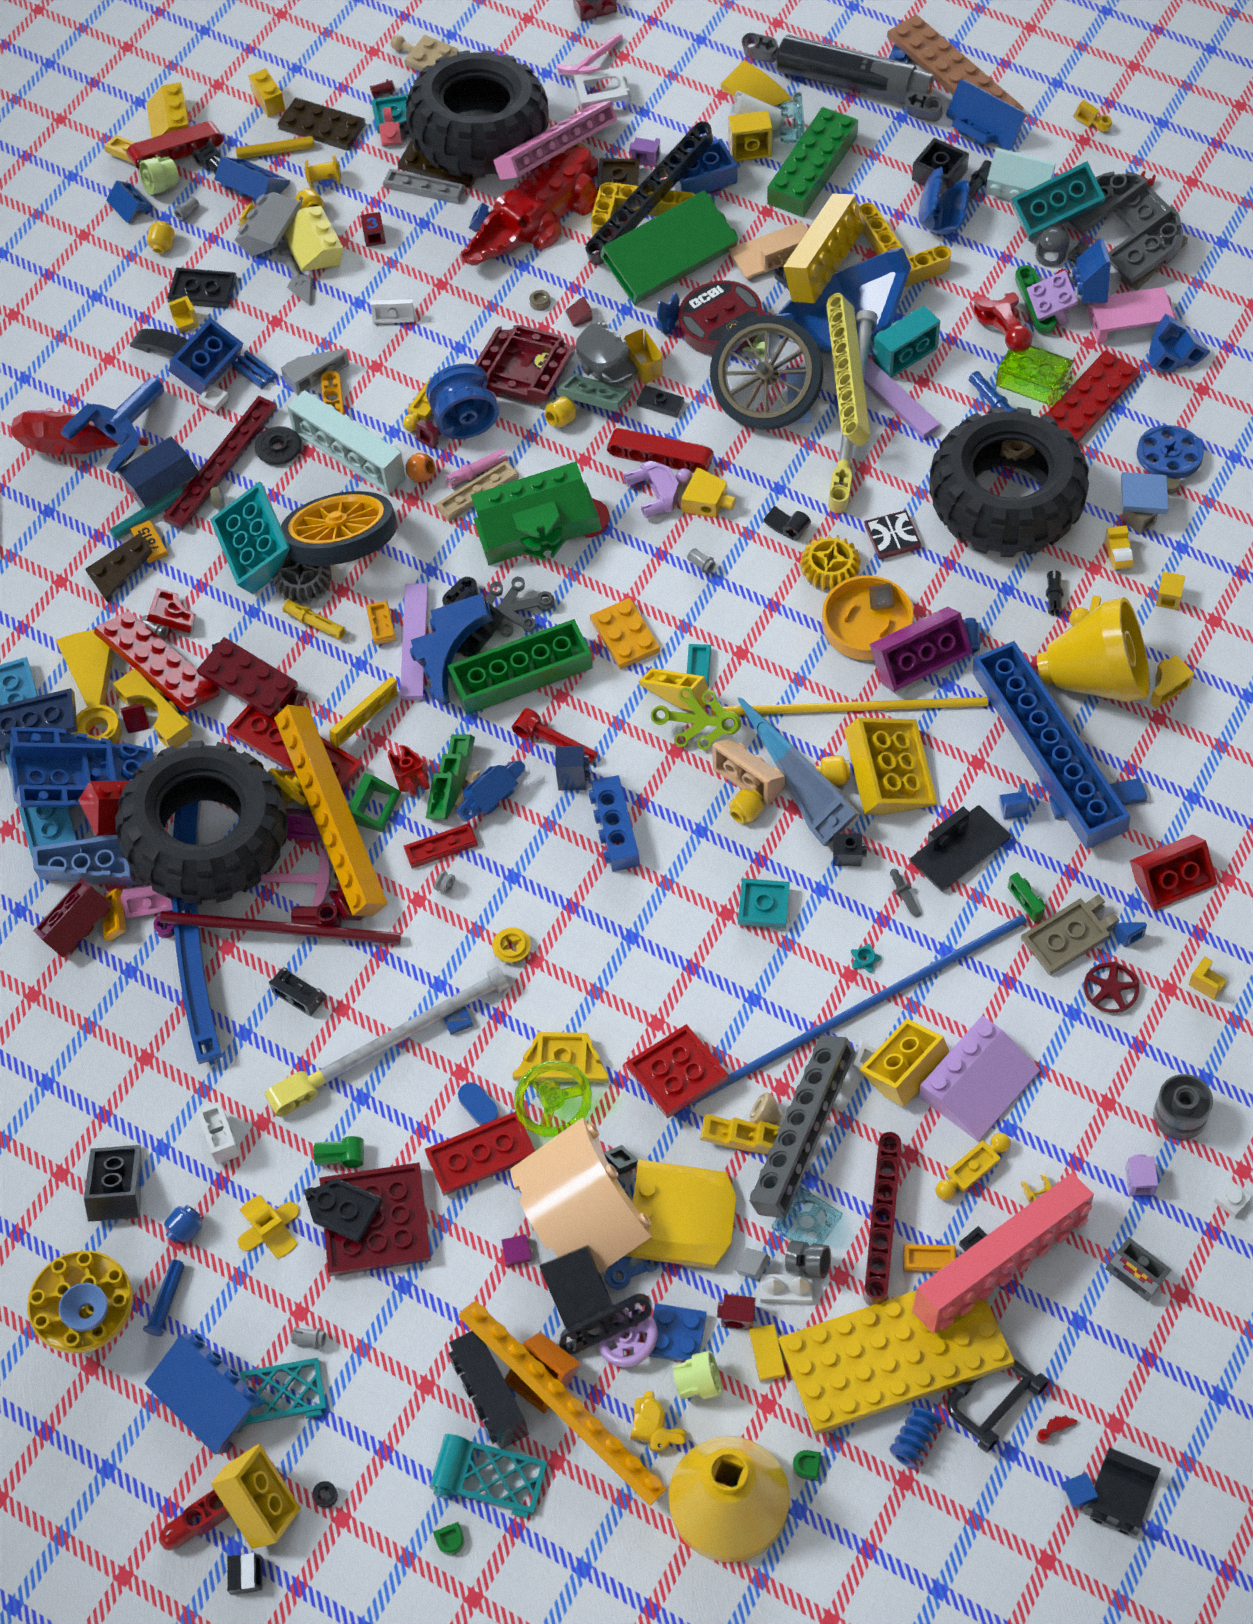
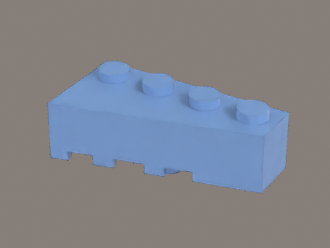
M117 835L32 847L33 869L39 879L78 882L82 877L88 883L135 886V876L129 869L127 860L122 857Z

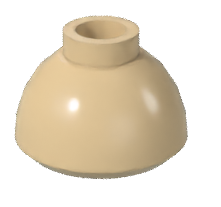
M766 1092L755 1102L749 1120L755 1124L764 1121L776 1125L780 1121L783 1112L779 1110L776 1099Z

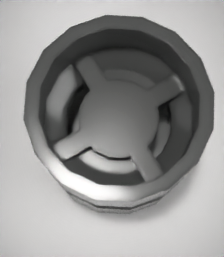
M792 1240L789 1243L785 1256L787 1273L802 1276L807 1273L809 1277L821 1279L827 1276L831 1264V1250L828 1245L816 1243L809 1245L808 1242Z

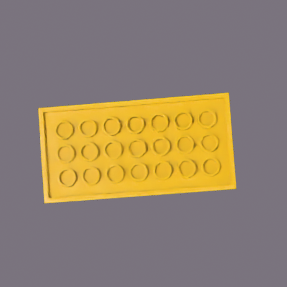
M915 1290L880 1304H875L778 1337L780 1349L814 1434L824 1433L953 1388L960 1383L969 1382L1013 1367L1015 1361L987 1300H979L974 1304L969 1313L964 1316L960 1314L954 1319V1322L948 1329L944 1331L940 1329L934 1335L912 1312L916 1295Z

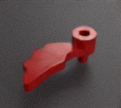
M1066 1415L1062 1417L1055 1416L1054 1419L1049 1420L1046 1429L1038 1431L1036 1439L1039 1443L1045 1444L1052 1433H1060L1065 1428L1076 1425L1077 1420L1068 1418Z

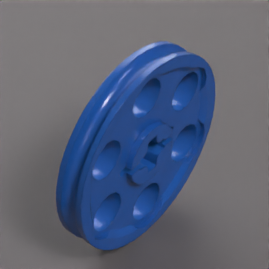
M1162 425L1153 427L1142 434L1138 442L1136 454L1140 465L1149 473L1166 475L1167 478L1181 479L1194 474L1200 468L1204 448L1200 439L1191 431L1178 426ZM1169 434L1173 438L1167 439L1164 438L1162 435ZM1152 442L1155 446L1150 447L1145 445V443ZM1183 442H1190L1193 446H1185ZM1190 457L1195 459L1196 461L1188 462L1185 460V458ZM1148 458H1155V459H1157L1158 461H1157V462H1149L1147 459H1148ZM1171 465L1176 466L1178 470H1170L1167 467Z

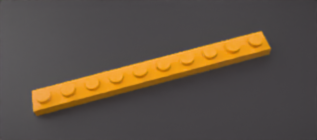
M475 1300L460 1312L458 1317L649 1506L665 1492L667 1488L661 1483L660 1479L653 1475L641 1463L639 1458L632 1455L622 1445V1442L613 1436L603 1426L602 1422L583 1406L580 1400L568 1392L564 1385L555 1379L545 1369L544 1365L537 1361L526 1350L525 1346L507 1331L504 1325L498 1323L488 1313V1310L483 1305H480Z

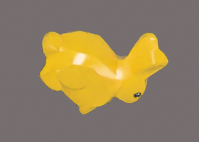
M647 1391L643 1397L635 1399L634 1426L631 1430L630 1440L649 1442L650 1451L659 1452L670 1443L684 1444L686 1441V1431L682 1428L667 1429L665 1427L666 1414L661 1404L655 1399L653 1391Z

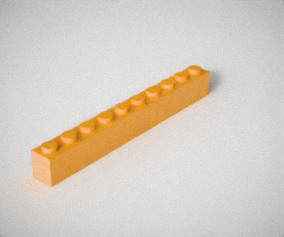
M287 705L274 719L352 916H374L388 903L309 707Z

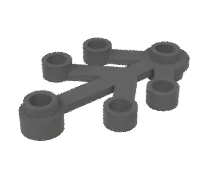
M517 576L512 579V587L500 605L495 608L503 613L507 619L521 626L524 631L532 632L535 629V620L532 617H523L516 612L535 607L542 611H549L554 606V596L550 592L543 591L535 598L513 602L518 593L525 588L524 579ZM498 581L491 583L490 592L486 597L488 603L492 605L496 597L503 594V585ZM516 582L522 583L520 587H517L514 584ZM494 587H500V591L495 592L492 589ZM543 597L549 598L547 602H543L541 599ZM510 622L502 623L497 629L504 637H510L514 632L513 625ZM531 622L533 625L531 627H526L525 623ZM509 627L511 628V630L509 632H504L503 628Z

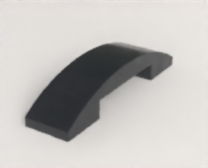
M140 329L131 341L130 347L147 353L152 349L174 357L189 340L163 330Z

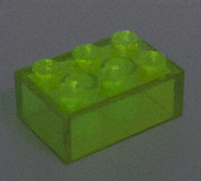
M1032 345L1022 353L1008 350L997 370L995 386L1053 406L1060 399L1071 379L1074 360Z

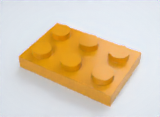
M630 598L590 615L593 626L619 670L660 652L658 643Z

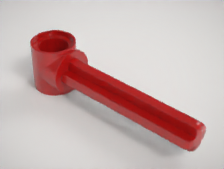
M525 708L511 727L513 732L523 739L537 736L557 747L584 746L585 755H589V763H593L598 755L597 751L541 724V718L538 713L529 708Z

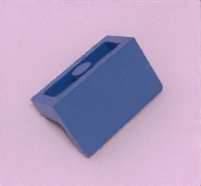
M116 180L106 199L126 223H131L137 211L149 213L153 207L131 183Z

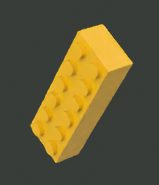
M832 194L783 266L792 302L815 303L828 282H830L835 271L838 270L839 265L847 256L851 247L855 244L858 236L863 232V222L859 214L860 206L857 203L856 195Z

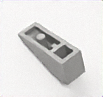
M339 349L297 357L282 366L281 372L284 382L299 396L304 390L308 391L321 383V376L326 371L339 372L350 364L347 351Z

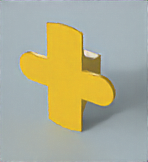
M258 1195L240 1208L241 1213L252 1226L238 1239V1245L241 1250L251 1251L264 1242L276 1259H279L297 1246L298 1243L285 1227L299 1214L298 1206L295 1203L287 1202L274 1210L261 1195Z

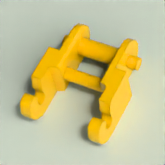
M1044 1173L1040 1175L1041 1180H1044V1189L1030 1191L1025 1181L1021 1182L1028 1202H1033L1036 1200L1037 1195L1045 1193L1052 1188Z

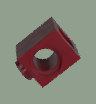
M724 1294V1301L718 1302L717 1318H721V1327L747 1331L753 1328L756 1298Z

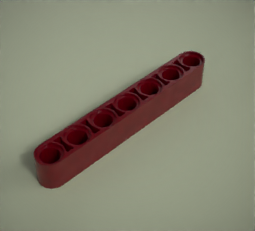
M894 1132L883 1133L878 1142L864 1286V1300L869 1306L886 1301L888 1295L902 1144L901 1138ZM891 1144L895 1146V1149L887 1150L883 1146ZM888 1167L893 1170V1173L885 1174L881 1169ZM882 1191L889 1192L891 1196L888 1198H883L879 1195V1193ZM884 1215L889 1220L887 1222H880L877 1220V1217ZM882 1239L887 1244L880 1247L874 1241ZM881 1264L885 1269L876 1271L872 1268V1265ZM877 1288L882 1291V1294L874 1296L869 1291Z

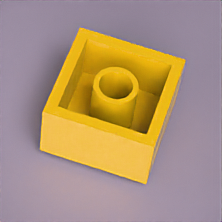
M768 110L728 116L729 149L735 162L772 157V125Z

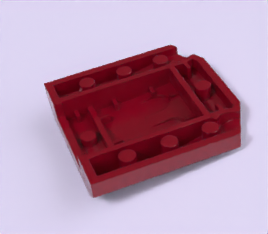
M513 325V329L502 330V326H498L474 365L481 367L486 372L488 377L487 390L496 394L540 404L549 399L575 354V346L567 345L564 342V338L558 334L523 325ZM543 352L549 353L546 360L543 361L544 364L541 369L535 367V356L537 354L542 355Z

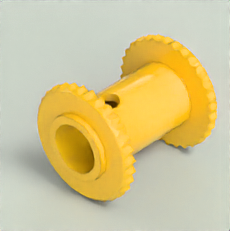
M332 155V162L311 166L309 161L305 160V175L310 188H314L313 182L332 178H336L337 182L341 183V169L335 155Z

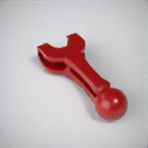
M1015 292L1006 293L1003 299L996 301L987 300L984 297L974 299V314L979 323L993 325L1004 333L1005 344L1010 351L1022 353L1029 349L1033 337L1031 331L1017 320L1019 310L1016 308V305L1019 303V297Z

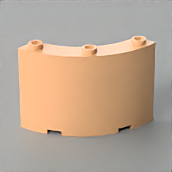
M582 1117L511 1168L510 1172L514 1188L522 1193L523 1197L519 1199L522 1208L546 1250L552 1248L557 1257L588 1245L599 1273H601L651 1237L650 1226L652 1224L644 1212L640 1213L617 1180L619 1175L616 1169L608 1163L601 1148L598 1129L593 1123L588 1124Z

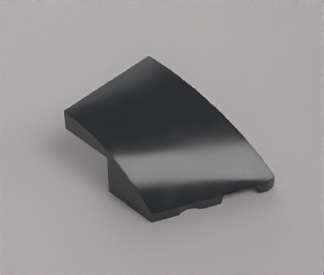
M471 589L463 599L478 594ZM488 603L493 621L475 630L463 642L457 653H462L464 656L469 657L477 655L505 620L506 616Z

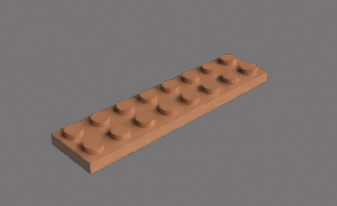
M917 14L888 30L887 38L927 73L933 74V78L952 95H954L958 82L966 80L1023 111L1024 107Z

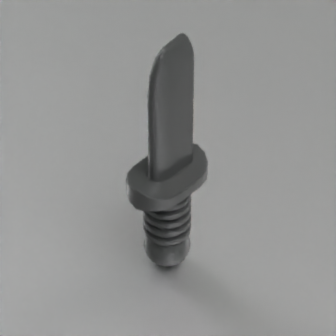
M892 869L890 876L897 886V889L894 890L895 894L901 895L909 912L914 917L922 915L909 891L912 888L910 883L905 885L899 871Z

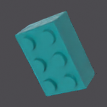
M924 305L910 312L905 318L897 320L892 326L884 331H880L875 336L873 362L890 378L901 373L938 349L940 320Z

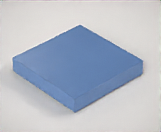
M1122 472V511L1167 514L1168 493L1166 475Z

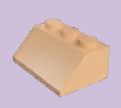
M726 739L715 742L712 745L713 770L741 789H748L750 791L753 789L759 792L765 806L768 807L785 788L784 774L778 768H772L766 764L762 757L747 751L743 744Z

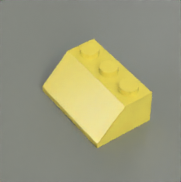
M321 206L302 208L296 213L283 234L301 271L340 266L343 246Z

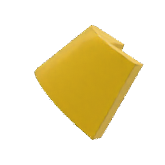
M745 60L721 83V90L735 96L736 91H740L774 107L783 102L786 104L791 102V97L777 82Z

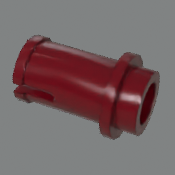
M386 79V82L369 86L373 99L388 93L392 95V92L396 91L393 80Z

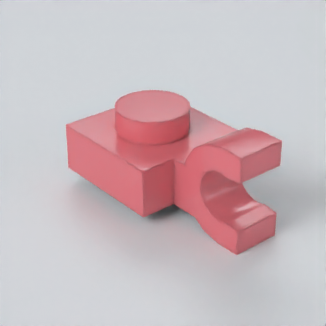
M391 107L383 108L385 124H379L382 146L402 144L399 122L393 123Z

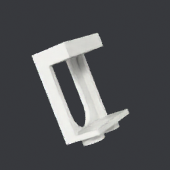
M620 67L574 75V87L580 111L593 104L608 101L612 103L623 101L625 109H629L628 101L631 100V92L629 88L626 89L627 78L625 74L622 75ZM608 78L618 79L619 87L615 90L588 95L586 93L584 85L586 82Z

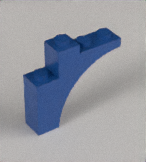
M482 593L431 610L432 619H430V625L433 632L411 640V657L413 661H417L422 667L424 666L427 679L431 680L432 684L429 687L433 700L436 699L441 705L450 703L447 665L452 664L463 642L475 630L493 621L488 601Z

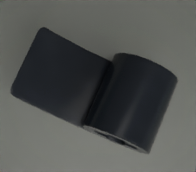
M773 506L764 518V523L789 539L799 540L811 524V520L801 511H796L792 516H789L778 507Z

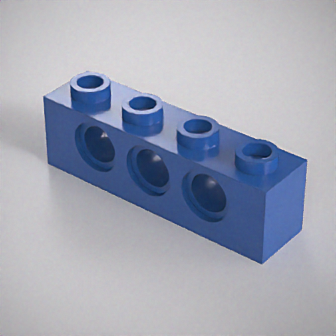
M619 775L592 780V790H588L591 804H596L597 810H593L596 824H601V830H598L600 843H605L606 850H603L605 863H610L612 872L640 866L639 852ZM608 802L613 803V804H611V805H604L605 803H608ZM612 822L617 823L616 825H609ZM616 842L623 843L621 845H614Z

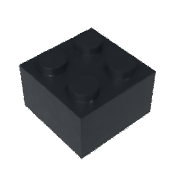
M934 137L913 162L912 181L925 186L932 172L942 167L943 176L941 177L942 186L940 194H943L953 184L960 181L968 171L969 153Z

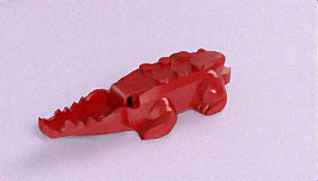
M568 148L565 152L535 167L531 174L516 189L507 190L498 197L490 211L491 214L481 224L476 236L469 242L467 248L461 251L460 258L462 261L471 266H477L488 259L511 252L526 243L533 244L538 251L552 246L561 234L562 227L559 219L569 211L587 215L594 209L598 191L592 178L598 173V159L591 155L589 148ZM521 219L526 224L525 226H522L520 224Z

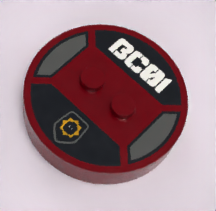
M721 280L703 284L692 290L683 299L679 307L678 319L680 331L685 342L699 352L713 355L720 339L729 329L745 319L763 315L758 295L750 287L735 281ZM758 335L749 338L751 343L758 337ZM745 340L741 345H739L735 352L747 347L749 345L747 340Z

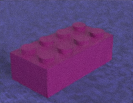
M948 606L869 644L882 685L893 691L899 690L973 653L961 613Z

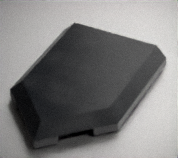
M338 1178L328 1181L327 1184L303 1190L314 1224L358 1244L365 1236L383 1200L377 1195Z

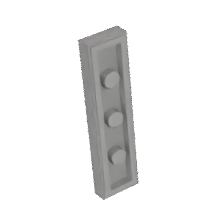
M389 169L383 181V188L459 204L465 192V185L394 169Z

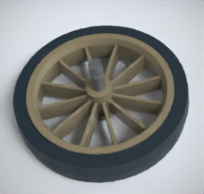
M776 315L750 317L729 329L717 344L710 364L711 387L720 407L736 422L760 430L782 428L803 417L815 403L823 382L821 353L812 336L796 322ZM765 333V362L761 361L749 339L750 337ZM769 333L783 335L782 342L769 362ZM788 339H791L799 346L800 350L775 364ZM745 340H747L759 361L757 365L734 353ZM801 354L804 355L806 369L778 370V368ZM732 355L756 368V371H728ZM779 374H806L802 389L800 390L780 379ZM757 375L730 391L727 376ZM759 380L745 406L739 404L733 395ZM777 380L799 392L798 396L788 405H786L774 384ZM764 384V412L749 410L758 391ZM772 384L784 407L768 412V385Z

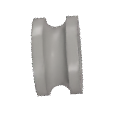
M441 871L435 880L434 889L437 891L441 889L443 894H448L454 885L455 875H448L446 871Z

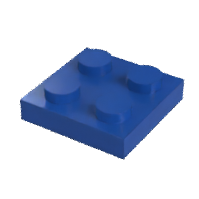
M655 1303L653 1319L657 1326L658 1336L656 1345L648 1357L685 1362V1360L692 1359L693 1354L700 1353L707 1311Z

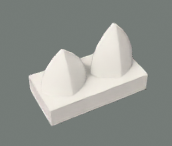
M413 299L371 301L373 324L414 322L415 320Z
M762 1274L760 1277V1302L812 1304L813 1277L808 1275Z

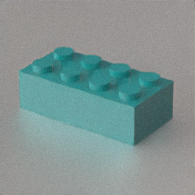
M1088 161L1011 198V206L1028 241L1040 236L1047 228L1058 227L1103 205L1105 202V196Z

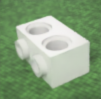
M219 1101L196 1110L216 1164L218 1165L241 1156L221 1102Z

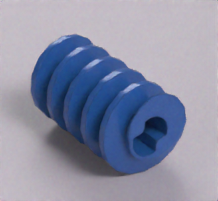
M919 1407L912 1408L910 1416L905 1419V1425L900 1428V1435H897L894 1439L896 1444H892L889 1448L890 1453L902 1465L917 1470L918 1466L913 1460H923L918 1451H928V1447L923 1442H933V1438L928 1433L937 1434L938 1429L933 1424L942 1425L943 1420L929 1410Z

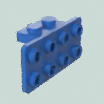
M960 80L947 109L946 116L953 120L952 127L958 129L957 132L959 134L974 138L973 141L979 145L995 143L1006 150H1011L1026 118V113L966 80Z

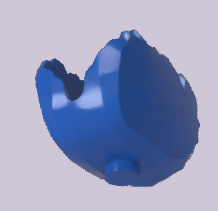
M939 167L932 172L925 183L918 217L919 223L926 229L936 234L947 235L958 230L966 218L965 212L969 203L968 193L970 186L967 180L958 181L939 196L942 186L941 177L943 176V168Z

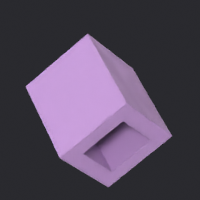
M1137 1154L1128 1157L1125 1169L1129 1196L1155 1195L1158 1180L1154 1156L1147 1157L1144 1154Z

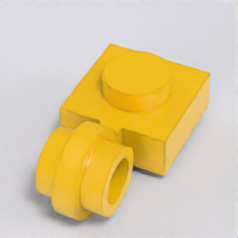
M1085 100L1081 101L1073 115L1075 119L1087 127H1090L1092 124L1096 125L1097 130L1100 132L1108 131L1112 126V120L1108 115L1097 116L1100 110Z

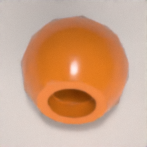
M424 453L413 454L405 465L406 474L409 478L419 483L429 481L436 470L434 460Z

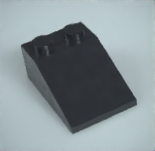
M141 1145L90 1149L84 1193L88 1222L139 1218L141 1206Z

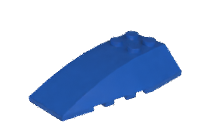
M11 727L10 773L14 801L20 807L69 808L81 805L79 798L90 781H133L132 776L134 772L147 759L150 761L154 760L151 748L124 742L121 745L111 743L110 739L101 738V740L88 738L87 734L77 733V735L66 733L65 729Z

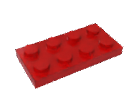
M515 1111L424 1149L441 1192L445 1196L514 1167L535 1152V1149L518 1111Z

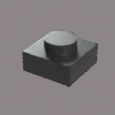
M623 1145L604 1152L608 1163L616 1169L618 1175L628 1172L637 1166L638 1160Z

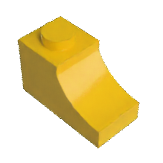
M1177 655L1170 659L1162 660L1157 666L1155 679L1159 685L1153 690L1150 703L1155 708H1158L1191 686L1194 672Z

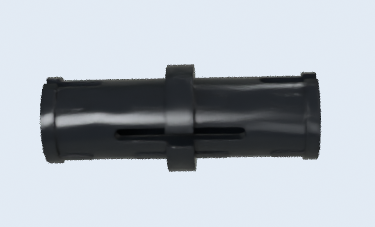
M1056 570L1055 578H1053V571L1047 573L1048 588L1046 589V597L1048 598V614L1054 616V608H1056V616L1063 612L1062 597L1064 596V590L1061 588L1062 575L1060 571Z

